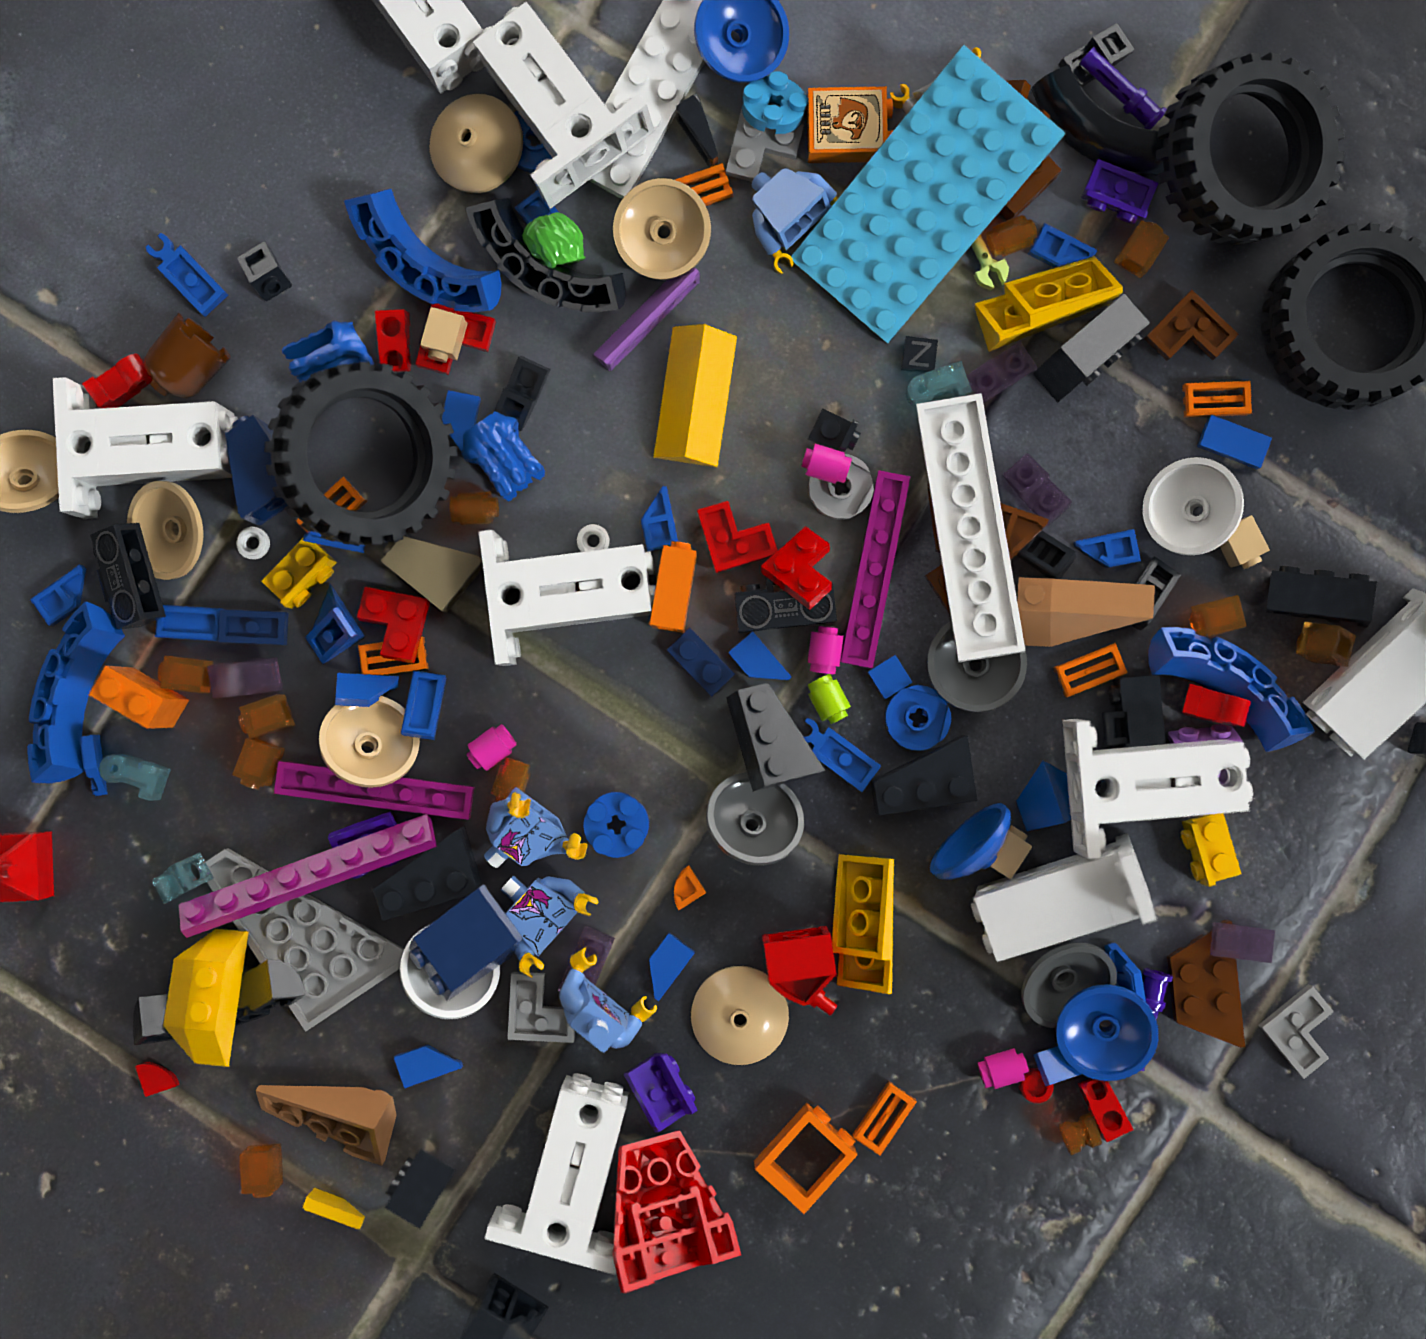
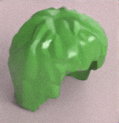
M555 212L550 215L539 216L525 227L522 235L524 244L527 245L533 257L543 260L547 267L554 268L565 263L572 265L586 259L583 249V235L573 220L566 215Z

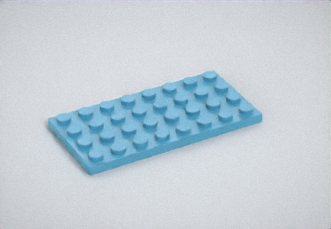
M963 45L791 256L793 262L886 343H889L1066 133L970 49Z

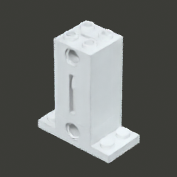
M372 0L440 94L445 90L456 88L462 82L463 77L470 72H476L485 67L473 44V41L478 38L483 29L462 0Z
M527 2L519 7L510 9L501 21L493 27H487L482 30L478 38L473 41L488 73L552 156V159L542 161L536 167L535 172L531 174L541 197L550 209L655 131L647 103L640 94L633 99L629 98L621 102L616 111L611 114Z
M66 377L53 378L60 512L82 519H97L98 510L101 508L100 493L96 490V486L142 484L154 481L174 482L232 478L225 433L232 429L231 425L238 418L234 417L233 412L217 402L96 409V403L84 386Z
M493 530L479 531L495 665H517L516 657H521L519 639L513 636L514 632L651 615L656 587L655 585H650L649 575L655 574L651 552H646L643 544L504 562L509 560L507 542L503 541L502 537ZM630 575H637L640 577L639 586L633 590L625 589V579ZM514 590H520L521 597L519 602L510 605L508 602L510 593Z
M1412 588L1403 597L1408 604L1303 702L1310 709L1306 715L1325 733L1332 730L1333 733L1329 737L1349 756L1357 753L1360 757L1366 759L1426 703L1425 592Z
M1079 719L1062 720L1073 850L1087 859L1102 858L1101 849H1105L1106 841L1103 828H1099L1101 823L1249 811V802L1253 799V791L1250 782H1247L1246 768H1249L1250 756L1247 748H1244V742L1221 739L1092 751V747L1097 745L1095 728L1090 727V721ZM1101 779V788L1096 793L1095 785Z
M1128 833L1115 837L1116 842L1105 845V849H1101L1102 858L1087 859L1077 854L1014 874L1012 879L1005 877L978 886L975 897H973L974 903H971V908L977 923L982 921L984 924L985 934L982 937L988 954L994 953L996 961L999 962L1137 918H1141L1143 924L1157 920L1151 896Z
M574 1073L572 1077L566 1075L561 1087L527 1214L522 1213V1210L514 1205L496 1206L489 1222L485 1239L615 1275L616 1270L613 1261L614 1234L608 1231H598V1233L592 1232L626 1109L629 1092L623 1091L624 1087L619 1084L605 1082L604 1085L591 1082L592 1078L589 1076ZM587 1104L593 1105V1106H595L597 1109H596V1110H590V1109H588L585 1105H587Z

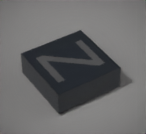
M906 336L901 370L933 374L935 372L938 340Z

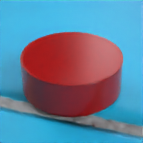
M1031 1068L1029 1072L1024 1073L1025 1080L1019 1082V1089L1022 1095L1032 1103L1047 1101L1053 1093L1054 1085L1045 1087L1038 1068Z

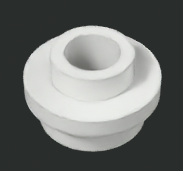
M587 525L578 533L577 545L581 552L608 549L609 535L599 525ZM593 534L599 537V544L596 547H591L588 544V538Z
M248 527L239 533L236 546L239 553L245 558L259 559L268 552L270 539L264 530L258 527ZM252 538H257L259 541L256 549H251L249 546Z

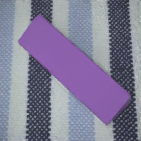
M692 268L684 275L667 279L595 351V358L608 371H612L700 283V272L696 268Z

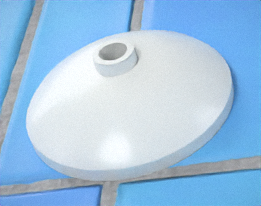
M1194 457L1176 461L1161 470L1147 488L1143 500L1145 526L1152 538L1171 552L1181 555H1199L1210 552L1224 544L1236 531L1244 508L1242 489L1236 477L1225 466L1214 460ZM1196 507H1203L1201 515L1193 516V511Z
M428 926L422 928L410 939L400 961V979L408 998L421 1011L441 1019L463 1018L481 1009L496 990L500 976V965L446 1001L442 994L438 996L432 990L428 982L430 977L423 967L417 968L409 956L411 951L409 946L412 939Z

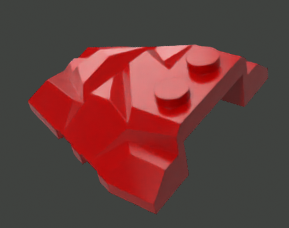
M680 1130L618 1148L613 1261L621 1293L654 1284L655 1280L695 1267L716 1264L741 1255L733 1221L728 1212L723 1213L714 1196L717 1193L712 1185L707 1186L698 1171L701 1166Z

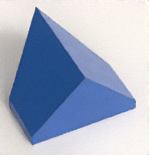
M331 583L325 594L312 631L305 637L322 664L365 637V634Z
M1042 761L1018 799L1015 800L1026 831L1058 825L1071 820L1067 773Z

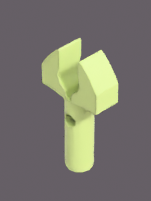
M980 235L971 245L980 263V269L974 274V278L979 286L992 291L994 285L988 277L989 270L996 272L1001 284L1004 285L1008 276L1009 266L1005 259L997 261L991 257Z

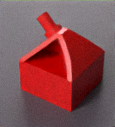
M52 831L0 833V902L38 901L53 897Z
M827 926L763 934L762 939L770 985L787 999L803 1006L810 1005L813 1008L817 1006L830 1016L837 1008V1004L825 996L823 989L837 974L831 934Z

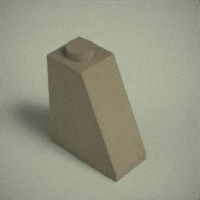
M403 536V540L389 542L383 550L385 556L381 560L382 563L432 604L446 613L483 569L482 558L477 555Z

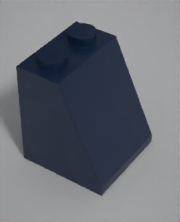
M252 415L237 419L231 425L232 429L225 433L238 514L242 519L261 526L282 512L288 505L283 498H276L272 488L277 487L274 475H267L266 465H272L271 452H265V441H271L273 430L268 429L269 425Z
M482 885L416 935L410 943L409 949L411 951L409 956L417 968L423 967L430 977L428 982L432 990L438 996L442 994L445 1000L448 1001L510 959L523 937L485 885Z

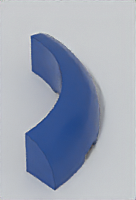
M392 189L344 200L349 218L357 235L361 240L366 241L369 248L375 254V262L402 288L430 304L438 303L454 308L455 311H490L498 304L501 296L500 271L466 269L444 260L431 251L414 234L405 221L395 201Z
M86 601L63 626L62 631L65 632V635L56 650H49L36 682L29 714V722L34 724L33 744H28L27 746L31 781L34 783L50 784L62 782L84 772L79 738L82 736L84 714L89 693L104 661L114 647L125 637L122 629H116L115 622L108 612Z
M1179 627L1160 628L1152 638L1148 650L1151 674L1182 677L1201 684L1210 690L1251 701L1246 721L1256 733L1266 752L1292 745L1315 732L1295 697L1288 698L1284 691L1275 683L1277 676L1260 661L1238 646L1217 636L1210 639L1195 634L1194 629Z

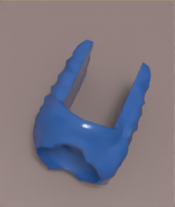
M333 320L323 329L310 333L308 337H303L297 342L289 343L282 349L286 359H294L289 363L288 369L291 375L297 376L296 378L299 379V382L309 379L310 375L318 371L343 364L370 362V365H374L367 347L354 329L353 322Z
M494 411L493 414H490L465 431L463 434L464 447L461 456L467 462L478 464L484 470L490 482L494 484L498 494L509 502L517 496L516 491L528 488V483L533 482L531 477L541 481L545 477V470L543 465L532 456L528 447L519 438V423L516 418Z

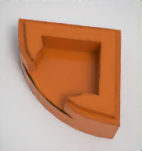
M687 865L679 873L674 885V901L678 910L706 893L690 865Z

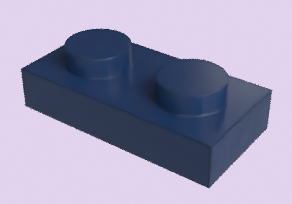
M220 609L218 642L287 645V612Z
M688 628L667 649L711 697L735 675L691 628Z

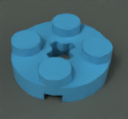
M775 71L769 76L750 82L745 86L742 98V114L746 121L757 130L765 132L766 127L776 129L775 134H786L794 131L802 124L807 109L808 97L796 83L788 80V76L785 73ZM770 102H775V103H778V104L780 105V107L776 106L775 104H774V105H768V104H769Z

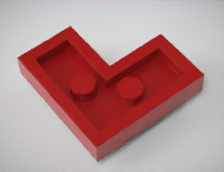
M438 303L431 304V307L463 315L468 324L462 346L485 352L489 351L496 325L495 318L473 312L455 311L454 308ZM420 345L415 365L418 368L449 375L453 359L448 358L446 363L433 360L428 357V353Z
M729 501L697 510L716 573L771 557L777 552L769 522L737 531Z
M805 526L761 565V573L810 610L832 590V582L812 568L830 552V544Z
M365 587L357 618L359 621L387 626L380 652L383 658L414 664L430 602L422 597Z

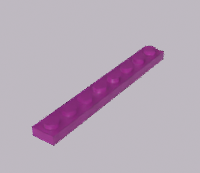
M425 814L179 904L180 930L188 938L437 847L432 821Z

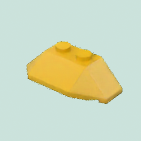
M215 929L174 958L163 1027L196 1064L229 1066L249 933L247 931Z

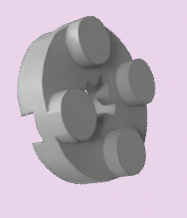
M845 454V456L852 458L846 478L848 481L846 487L850 489L848 494L842 492L839 496L834 493L835 487L832 486V483L810 477L808 483L809 498L814 507L822 515L835 520H849L860 514L870 503L874 492L872 477L867 465L859 458L849 454Z

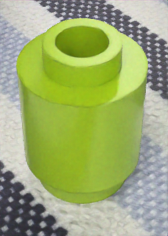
M827 674L807 685L810 690L808 696L822 722L829 720L830 724H834L848 716L846 710L851 706L837 679L833 680L831 674Z

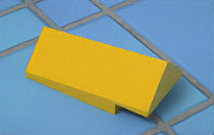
M1093 256L1004 283V295L975 303V311L988 351L990 352L1107 306L1123 293V286Z
M706 324L675 326L672 328L654 458L718 467L737 336Z
M838 855L832 931L833 953L839 954L837 986L892 994L894 859Z

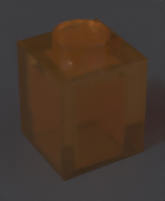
M1141 220L1133 229L1113 262L1142 278L1153 265L1168 241L1169 236L1164 234L1163 229L1156 223Z
M1239 595L1191 606L1190 623L1192 629L1198 632V635L1207 637L1247 627Z
M1304 622L1302 632L1297 640L1296 653L1312 663L1348 667L1356 635L1341 626Z
M164 655V662H161L158 668V680L161 681L160 688L209 693L213 661Z
M276 694L239 707L241 715L238 717L242 731L245 734L248 733L249 738H260L295 726L285 695Z
M256 737L246 738L232 775L241 778L240 784L252 789L259 790L260 786L272 785L277 772L278 761H281L285 748Z
M281 1144L249 1145L239 1154L241 1193L253 1194L254 1198H265L273 1195V1192L283 1184Z

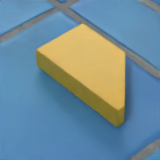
M314 1188L309 1193L303 1205L305 1211L355 1229L361 1228L365 1218L346 1199Z

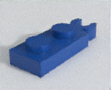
M160 233L158 237L164 242L163 249L155 251L151 246L147 245V252L156 260L163 261L157 268L206 317L228 294L181 245L174 251L173 242L166 235Z
M806 718L804 721L811 726L812 732L809 736L804 737L807 743L811 742L814 745L812 751L817 759L859 791L863 792L881 765L830 727H827L822 734L819 732L817 723L810 718Z

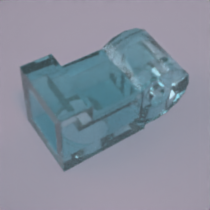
M962 361L914 377L906 390L908 402L916 407V404L931 402L935 398L954 393L955 398L970 395L972 390Z
M126 754L106 756L102 759L99 766L100 775L108 783H126L140 788L138 797L149 801L161 800L171 770L170 768Z
M199 852L173 864L164 874L153 879L152 883L163 903L166 904L214 879ZM191 864L198 868L200 879H197L192 874Z

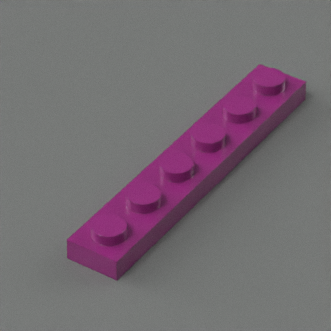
M880 470L877 472L842 648L841 663L873 668L911 476Z
M278 761L274 794L469 820L471 818L475 787L401 777L399 780L381 787H360L343 781L325 766Z

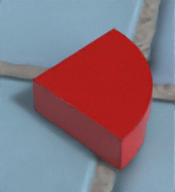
M143 1062L135 1066L145 1097L174 1088L180 1084L178 1078L171 1070L169 1071L154 1062Z

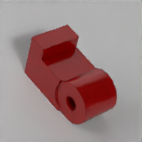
M404 309L375 311L380 364L393 366L392 371L394 372L410 371V313Z
M135 353L122 358L112 368L97 378L92 376L83 382L82 385L99 408H119L150 384L152 378L146 372L142 358L139 354Z
M1189 684L1182 713L1220 724L1226 723L1245 727L1251 701Z
M1089 1078L1078 1083L1098 1133L1104 1141L1109 1142L1134 1130L1108 1081Z

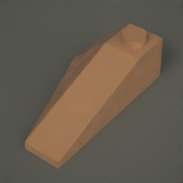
M1019 577L1017 604L1024 645L1052 647L1153 619L1155 585Z
M259 1085L257 1087L258 1101L261 1109L295 1127H300L302 1123L307 1125L317 1134L316 1138L326 1142L327 1138L330 1137L346 1145L343 1151L354 1157L381 1166L385 1162L396 1119L393 1097L385 1091H374L364 1087Z

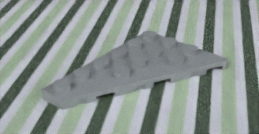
M229 848L224 849L197 867L213 892L269 872ZM309 894L233 921L239 931L249 932L247 944L260 964L267 959L280 960L292 966L301 977L305 996L289 1007L305 1032L399 970L404 948Z

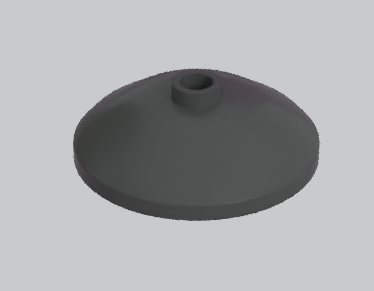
M950 621L938 631L930 645L927 657L928 674L937 693L952 706L970 712L990 711L1007 703L1021 688L1027 671L1026 650L1023 653L978 659L981 663V669L973 671L969 666L970 661L958 662L952 622Z
M747 772L733 775L720 783L712 793L707 805L706 821L712 839L725 854L744 864L761 866L781 861L792 853L803 834L804 814L801 804L793 791L787 785L781 784L753 792ZM746 824L753 825L755 831L748 830Z
M1072 943L1057 947L1039 958L1028 971L1021 989L1023 1006L1035 1022L1045 1027L1056 1028L1061 1009L1073 995L1091 986L1116 985L1117 972L1115 965L1105 951L1092 944Z

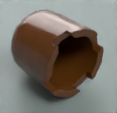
M178 313L148 350L144 359V366L146 372L152 378L150 385L161 395L167 396L170 393L175 397L190 398L202 390L230 360L231 356L224 347L219 351L210 343L214 337L190 318H187L184 322L182 315Z

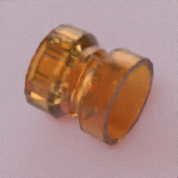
M1090 1113L1081 1115L1078 1122L1067 1120L1058 1124L1064 1144L1071 1156L1080 1153L1085 1145L1092 1148L1102 1145L1099 1130Z

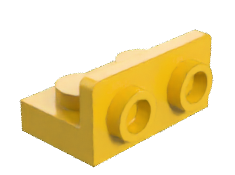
M302 538L261 582L281 600L280 603L284 607L293 609L296 606L299 608L310 598L311 593L309 591L317 583L322 584L331 577L334 572L332 567L337 562L320 545L303 541Z
M1224 813L1206 814L1182 821L1184 830L1181 831V838L1186 849L1191 851L1193 862L1190 863V867L1196 881L1211 887L1216 885L1217 881L1242 874Z

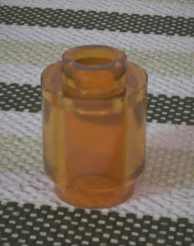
M1024 215L994 225L991 231L986 232L987 244L994 257L999 255L1006 257L1034 245V238H1037V230L1033 220H1027Z
M491 491L458 493V496H451L450 515L452 522H460L461 525L493 524L494 517H499L498 498L492 497Z
M509 757L505 758L504 764L499 765L490 792L496 796L494 802L506 799L515 787L525 793L531 773H528L530 764Z

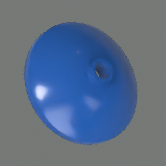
M702 0L695 16L694 35L701 57L716 74L733 82L749 83L766 77L781 63L788 48L789 24L779 0ZM731 32H736L739 35V42H735L732 39Z
M997 803L980 810L968 818L939 847L931 861L930 872L938 879L948 880L967 876L980 868L986 869L991 866L997 859L996 854L1005 842L1011 823L1010 810L1004 804Z
M1096 985L1079 991L1065 1003L1060 1011L1056 1025L1057 1043L1065 1060L1079 1073L1096 1080L1115 1081L1138 1073L1150 1062L1158 1045V1025L1150 1006L1133 991L1116 985ZM1108 1020L1111 1022V1025L1102 1027L1100 1022Z

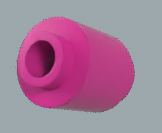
M815 443L813 450L806 449L801 467L807 469L805 474L807 476L836 484L837 481L845 483L852 458L845 456V452Z
M819 626L818 632H811L808 663H811L810 671L836 674V666L840 667L844 638L843 635H837L838 628Z
M501 724L496 728L492 726L468 744L470 751L466 755L476 769L483 767L487 771L511 754V749L517 743L504 725Z
M1014 1048L986 1056L984 1061L977 1063L985 1088L993 1086L994 1089L1024 1081V1073L1029 1072L1024 1054H1017Z

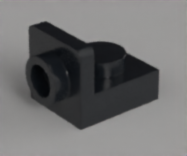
M265 241L237 257L250 284L264 301H269L292 286L291 281L282 271L272 250Z
M822 408L808 440L845 452L846 448L853 451L861 434L856 431L859 422L854 419L850 422Z

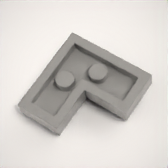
M741 109L726 168V175L752 182L760 172L764 152L796 160L804 125L801 124L797 129L786 134H775L776 129L766 127L765 132L757 130L746 121Z
M512 972L508 1040L573 1043L575 1030L568 1024L563 1007L543 1006L545 973H530L533 976L530 978L522 972Z
M1309 984L1258 1025L1295 1072L1303 1079L1329 1059L1309 1032L1334 1011L1316 989Z

